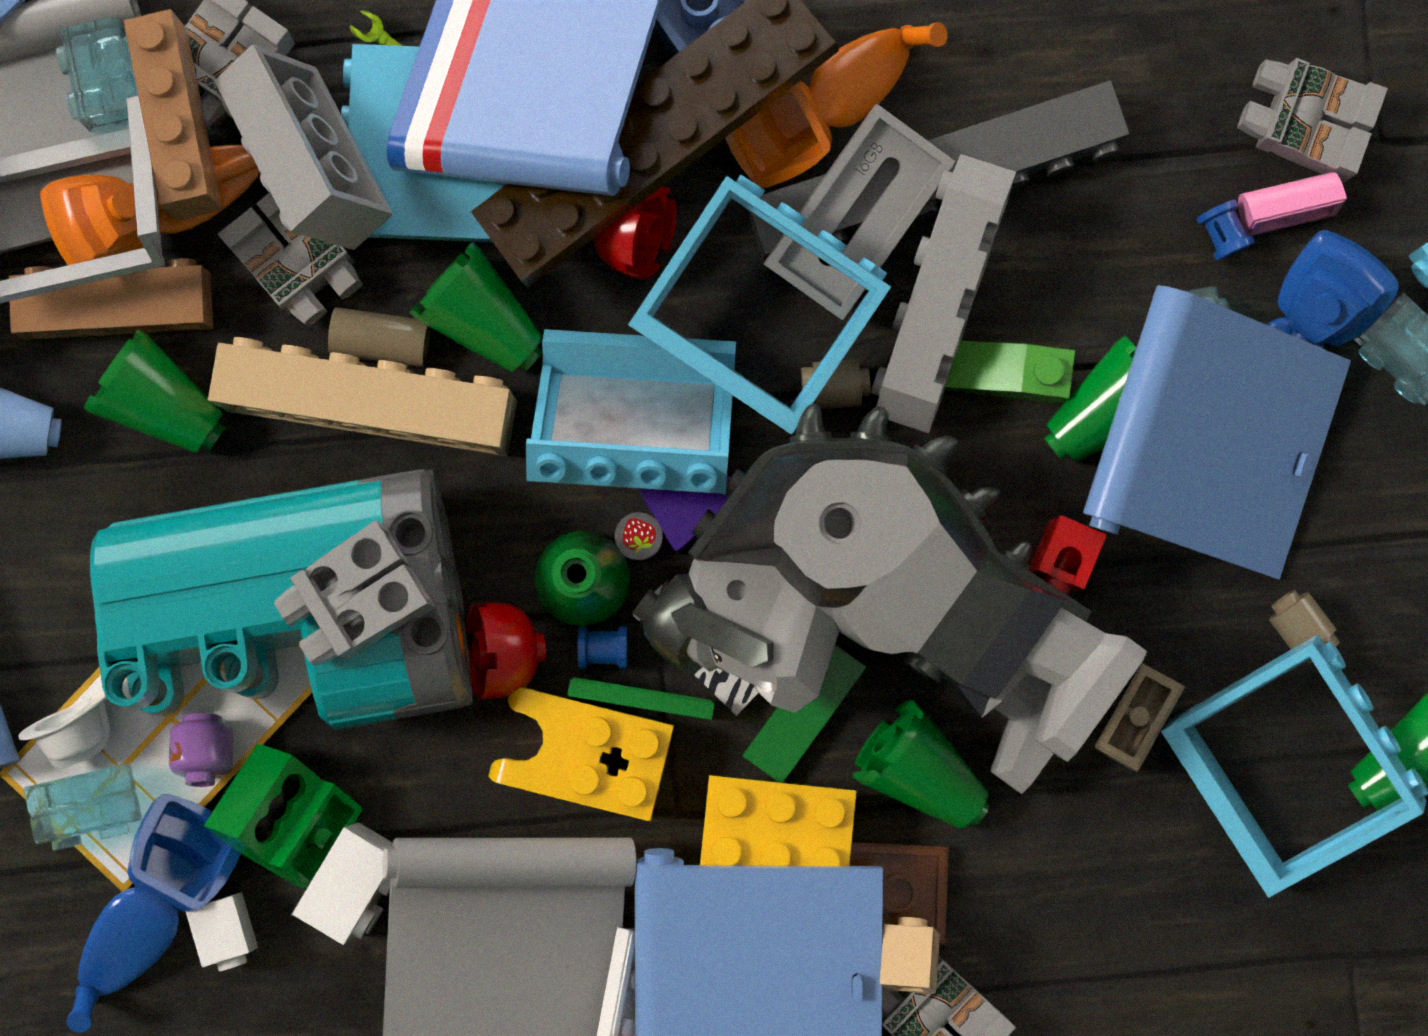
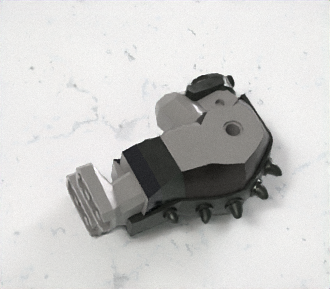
M816 404L809 405L801 414L797 424L796 436L790 437V443L777 446L762 454L746 474L737 469L726 484V494L723 495L728 499L720 510L715 514L708 509L691 533L698 540L688 552L694 559L689 573L675 575L659 595L649 589L635 608L633 614L643 621L644 635L651 646L664 659L681 671L693 676L702 667L709 672L719 668L753 684L756 690L771 705L793 713L798 712L819 696L839 632L858 645L870 650L889 654L907 652L908 656L904 660L906 664L926 678L930 676L939 683L942 679L954 688L974 715L983 717L992 709H995L1008 719L990 772L1022 794L1034 782L1053 754L1068 762L1079 751L1143 662L1147 651L1126 636L1107 634L1087 623L1092 612L1091 610L1028 571L1030 565L1027 564L1031 554L1030 543L1022 541L1010 550L1004 548L1001 553L997 551L982 522L988 518L985 512L999 499L1000 491L995 488L984 487L977 489L971 494L965 489L960 492L945 475L948 468L944 464L958 448V441L954 437L944 436L936 438L923 447L915 445L913 449L892 442V437L886 436L889 412L885 407H876L865 416L858 431L851 432L850 438H832L831 432H824L821 408Z

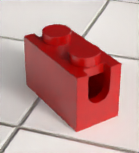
M1061 515L1048 522L1028 571L1067 596L1069 593L1084 590L1107 534Z

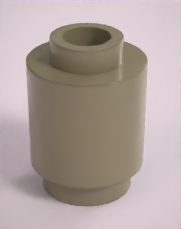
M858 359L842 360L813 404L818 405L821 409L861 407L862 397L871 395L869 368H860ZM813 362L812 367L801 368L802 389L820 362Z
M1292 590L1271 606L1275 614L1270 617L1269 621L1290 649L1295 648L1317 634L1324 644L1331 642L1336 647L1340 643L1334 634L1336 627L1309 592L1299 596L1295 590ZM1311 659L1306 661L1308 664L1313 663Z

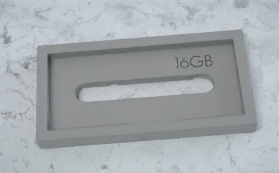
M875 104L799 213L806 218L801 226L816 237H818L822 229L832 235L883 161L889 157L895 158L899 163L897 175L888 185L842 252L843 255L857 264L864 257L880 268L938 187L944 170L949 171L955 160L881 106ZM783 234L763 263L841 320L846 317L865 290L861 285L831 265H823L819 261V257L785 234Z

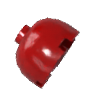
M660 187L593 238L598 256L612 270L637 279H649L659 270L661 265L653 262L656 259L660 246L665 252L669 251L676 226V201L668 199L666 196L667 193L672 192L669 187Z
M471 604L467 613L466 634L473 633L472 651L469 650L472 692L474 695H479L478 699H494L510 696L520 687L526 688L536 673L537 662L545 660L546 645L543 633H535L531 619L522 609L511 604Z

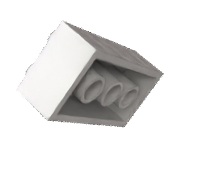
M252 44L214 81L224 99L222 105L225 111L234 119L242 135L241 143L243 147L253 157L261 173V183L272 194L280 210L279 218L290 232L295 235H303L321 240L327 244H335L355 250L393 215L316 67Z

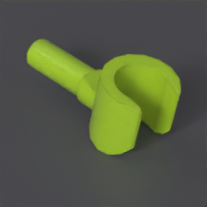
M368 11L360 12L372 20L373 24L370 32L362 34L350 25L351 32L365 42L375 41L379 45L402 46L383 30V24L379 17Z

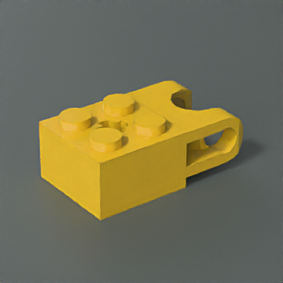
M520 687L508 696L509 707L538 722L543 731V744L537 755L529 760H513L509 758L495 760L491 764L488 775L493 782L646 821L652 819L675 725ZM612 747L622 749V758L629 760L627 769L619 768L618 774L609 773V765L602 762L603 754H611Z

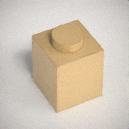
M899 917L897 925L884 924L880 985L887 991L936 994L940 934L934 927H927V920L914 917Z

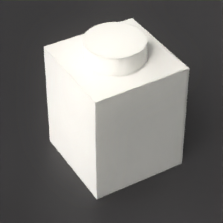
M242 892L208 902L195 912H186L202 967L217 963L220 972L247 963L245 954L258 948Z

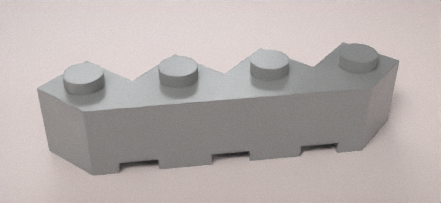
M960 154L953 172L944 170L936 193V198L943 201L931 237H922L914 260V264L921 266L909 304L900 303L892 329L899 331L888 368L880 366L871 394L879 396L876 407H885L889 412L888 420L926 433L930 432L944 394L951 366L964 335L972 303L986 269L994 237L1008 203L1016 175L1015 171Z

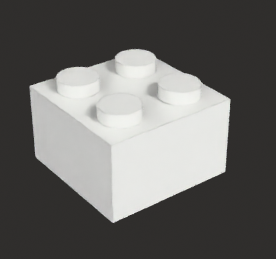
M359 822L344 827L292 915L342 945L355 937L361 939L365 933L369 934L383 911L376 904L382 894L387 896L390 892V878H384L383 854L385 848L393 847V843Z

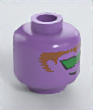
M192 713L183 716V722L173 726L170 731V770L178 776L185 777V784L187 786H214L215 778L228 774L233 767L234 735L232 728L222 723V717L216 714Z

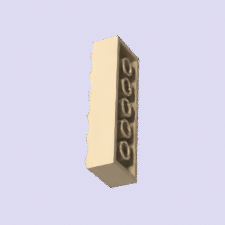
M234 337L233 345L218 342L208 401L227 412L506 457L509 454L517 406L516 398L507 389L508 387L503 385V380L474 376L473 383L462 382L460 379L455 378L454 372L436 368H426L425 375H418L407 370V365L385 360H378L377 368L368 367L366 364L359 362V358L356 356L333 352L330 353L329 360H325L312 355L310 349L292 345H282L281 352H275L270 348L263 347V342L242 337Z

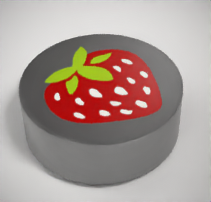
M635 512L626 515L618 523L615 530V542L625 557L635 561H644L652 558L660 550L663 542V532L654 517L647 513Z

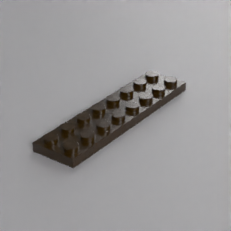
M747 0L635 86L618 141L623 157H627L629 160V178L625 187H620L614 196L506 184L470 212L522 283L529 288L839 52L838 46L801 0Z

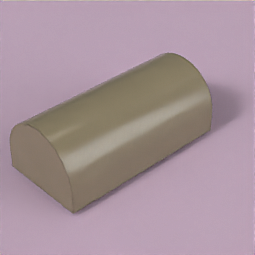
M335 307L329 326L328 352L329 354L333 352L356 356L359 360L372 362L385 360L402 363L409 367L425 369L431 328L419 322L416 318Z
M1141 663L1097 741L1095 749L1123 766L1138 772L1185 686Z

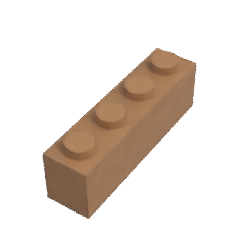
M171 9L123 20L159 205L176 221L223 210L186 27Z
M171 259L167 261L168 267L152 268L10 301L11 333L24 340L135 334L138 329L145 333L212 330L211 273L202 265H197V261L194 259ZM43 266L28 267L24 269V273L28 275L54 268ZM13 275V276H9V279L15 278V277L24 276V275Z

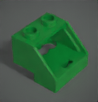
M257 743L204 826L237 852L288 882L307 890L343 828L354 824L363 808L335 784L320 779L293 755ZM288 778L300 785L298 793L287 802L284 815L274 822L271 835L265 841L258 842L255 837V827L258 821L268 814L271 801L282 792V785L285 779Z

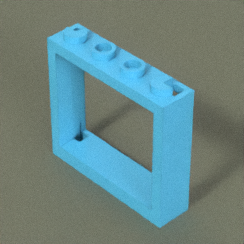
M742 175L739 176L736 182L726 176L628 325L792 435L801 414L806 407L813 404L891 286L882 281L887 273L868 259L863 257L857 264L843 255L842 252L846 245L822 229L818 237L803 228L801 225L806 218L785 203L781 202L776 210L760 199L765 190ZM731 199L868 290L791 407H788L654 317Z
M1318 634L1169 720L1161 731L1268 898L1422 815L1426 805L1424 796L1428 794V790L1422 778L1415 769L1412 768L1408 771L1405 769L1396 755L1401 752V749L1394 735L1386 726L1379 729L1369 713L1373 710L1369 697L1359 684L1351 686L1342 672L1346 665L1341 654L1331 642L1324 644ZM1311 659L1401 798L1289 860L1282 862L1200 736L1195 725Z

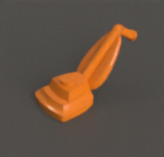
M932 23L930 26L917 27L904 25L900 29H885L862 36L842 46L837 54L815 69L811 77L810 86H807L802 81L798 82L727 136L725 139L731 153L748 177L761 188L785 182L805 172L817 164L830 151L832 144L830 127H851L864 119L875 104H880L899 79L909 58L910 48L921 45H931L933 47L944 45L947 40L946 27L942 23Z
M243 145L210 147L223 210L237 200L257 179L260 173L253 157L245 150ZM79 175L50 182L40 191L41 204L49 232L67 265L144 248L137 234L134 184H128L124 180L113 176ZM157 194L160 233L176 234L192 229L210 220L222 211L219 210L176 221L159 205Z

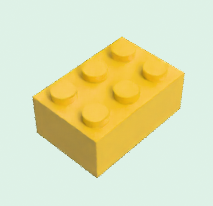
M709 775L700 865L849 866L856 791Z

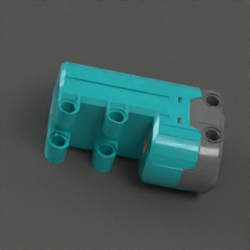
M417 469L114 522L108 528L98 530L91 545L90 577L97 629V652L102 688L105 696L111 703L121 707L140 709L146 713L167 716L174 713L184 700V687L180 666L201 663L205 679L214 687L228 692H235L250 699H263L270 696L275 691L279 678L275 650L300 646L299 642L320 629L312 614L294 626H289L274 605V601L287 589L294 586L290 577L301 570H306L322 556L377 520L387 527L409 563L407 566L413 569L436 608L422 617H415L398 627L376 643L361 650L360 653L349 660L337 657L322 665L314 666L305 656L308 677L318 715L323 721L338 730L454 710L472 705V675L464 622L463 596L455 564L448 518L435 469ZM222 663L224 664L225 678H227L228 682H225L220 673ZM259 664L263 672L262 680L255 688L247 689L255 680ZM126 677L129 695L132 697L130 699H127L122 691V684ZM160 680H162L167 688L166 697L160 704L153 706L151 703L159 692Z

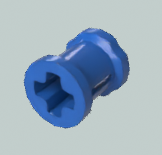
M1231 200L1214 207L1196 218L1199 225H1205L1214 244L1216 252L1213 256L1216 261L1237 254L1256 243L1253 236H1247L1235 211L1238 208L1236 200Z
M579 626L578 668L586 669L591 664L618 665L619 669L627 670L628 627L620 626L618 631H589L587 626Z

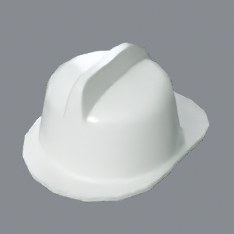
M102 686L72 706L33 723L18 735L19 739H34L51 764L57 769H65L92 758L107 743L111 730L104 700L107 697Z

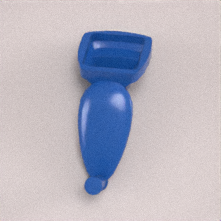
M1322 230L1316 233L1301 250L1283 281L1278 297V306L1286 317L1277 318L1266 325L1324 349V344L1341 346L1359 336L1379 318L1395 298L1399 289V283L1386 266L1368 250L1336 233Z
M162 794L151 803L135 834L129 855L128 877L136 887L126 889L112 898L95 921L85 943L78 971L80 985L75 990L76 999L72 1012L69 1013L66 1020L70 1030L77 1033L87 1031L92 1024L91 1015L94 1004L99 996L111 994L125 987L141 976L162 956L177 934L179 923L178 910L195 912L201 909L220 891L228 880L241 853L234 850L204 826L212 814V811L192 801L169 794Z

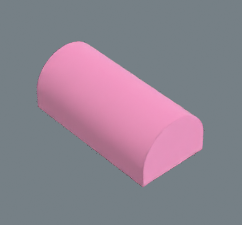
M1330 172L1242 193L1238 198V208L1246 234L1253 236L1336 216L1347 197L1338 174Z

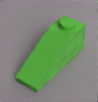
M961 341L949 372L945 390L1062 405L1070 396L1075 350L1029 344Z

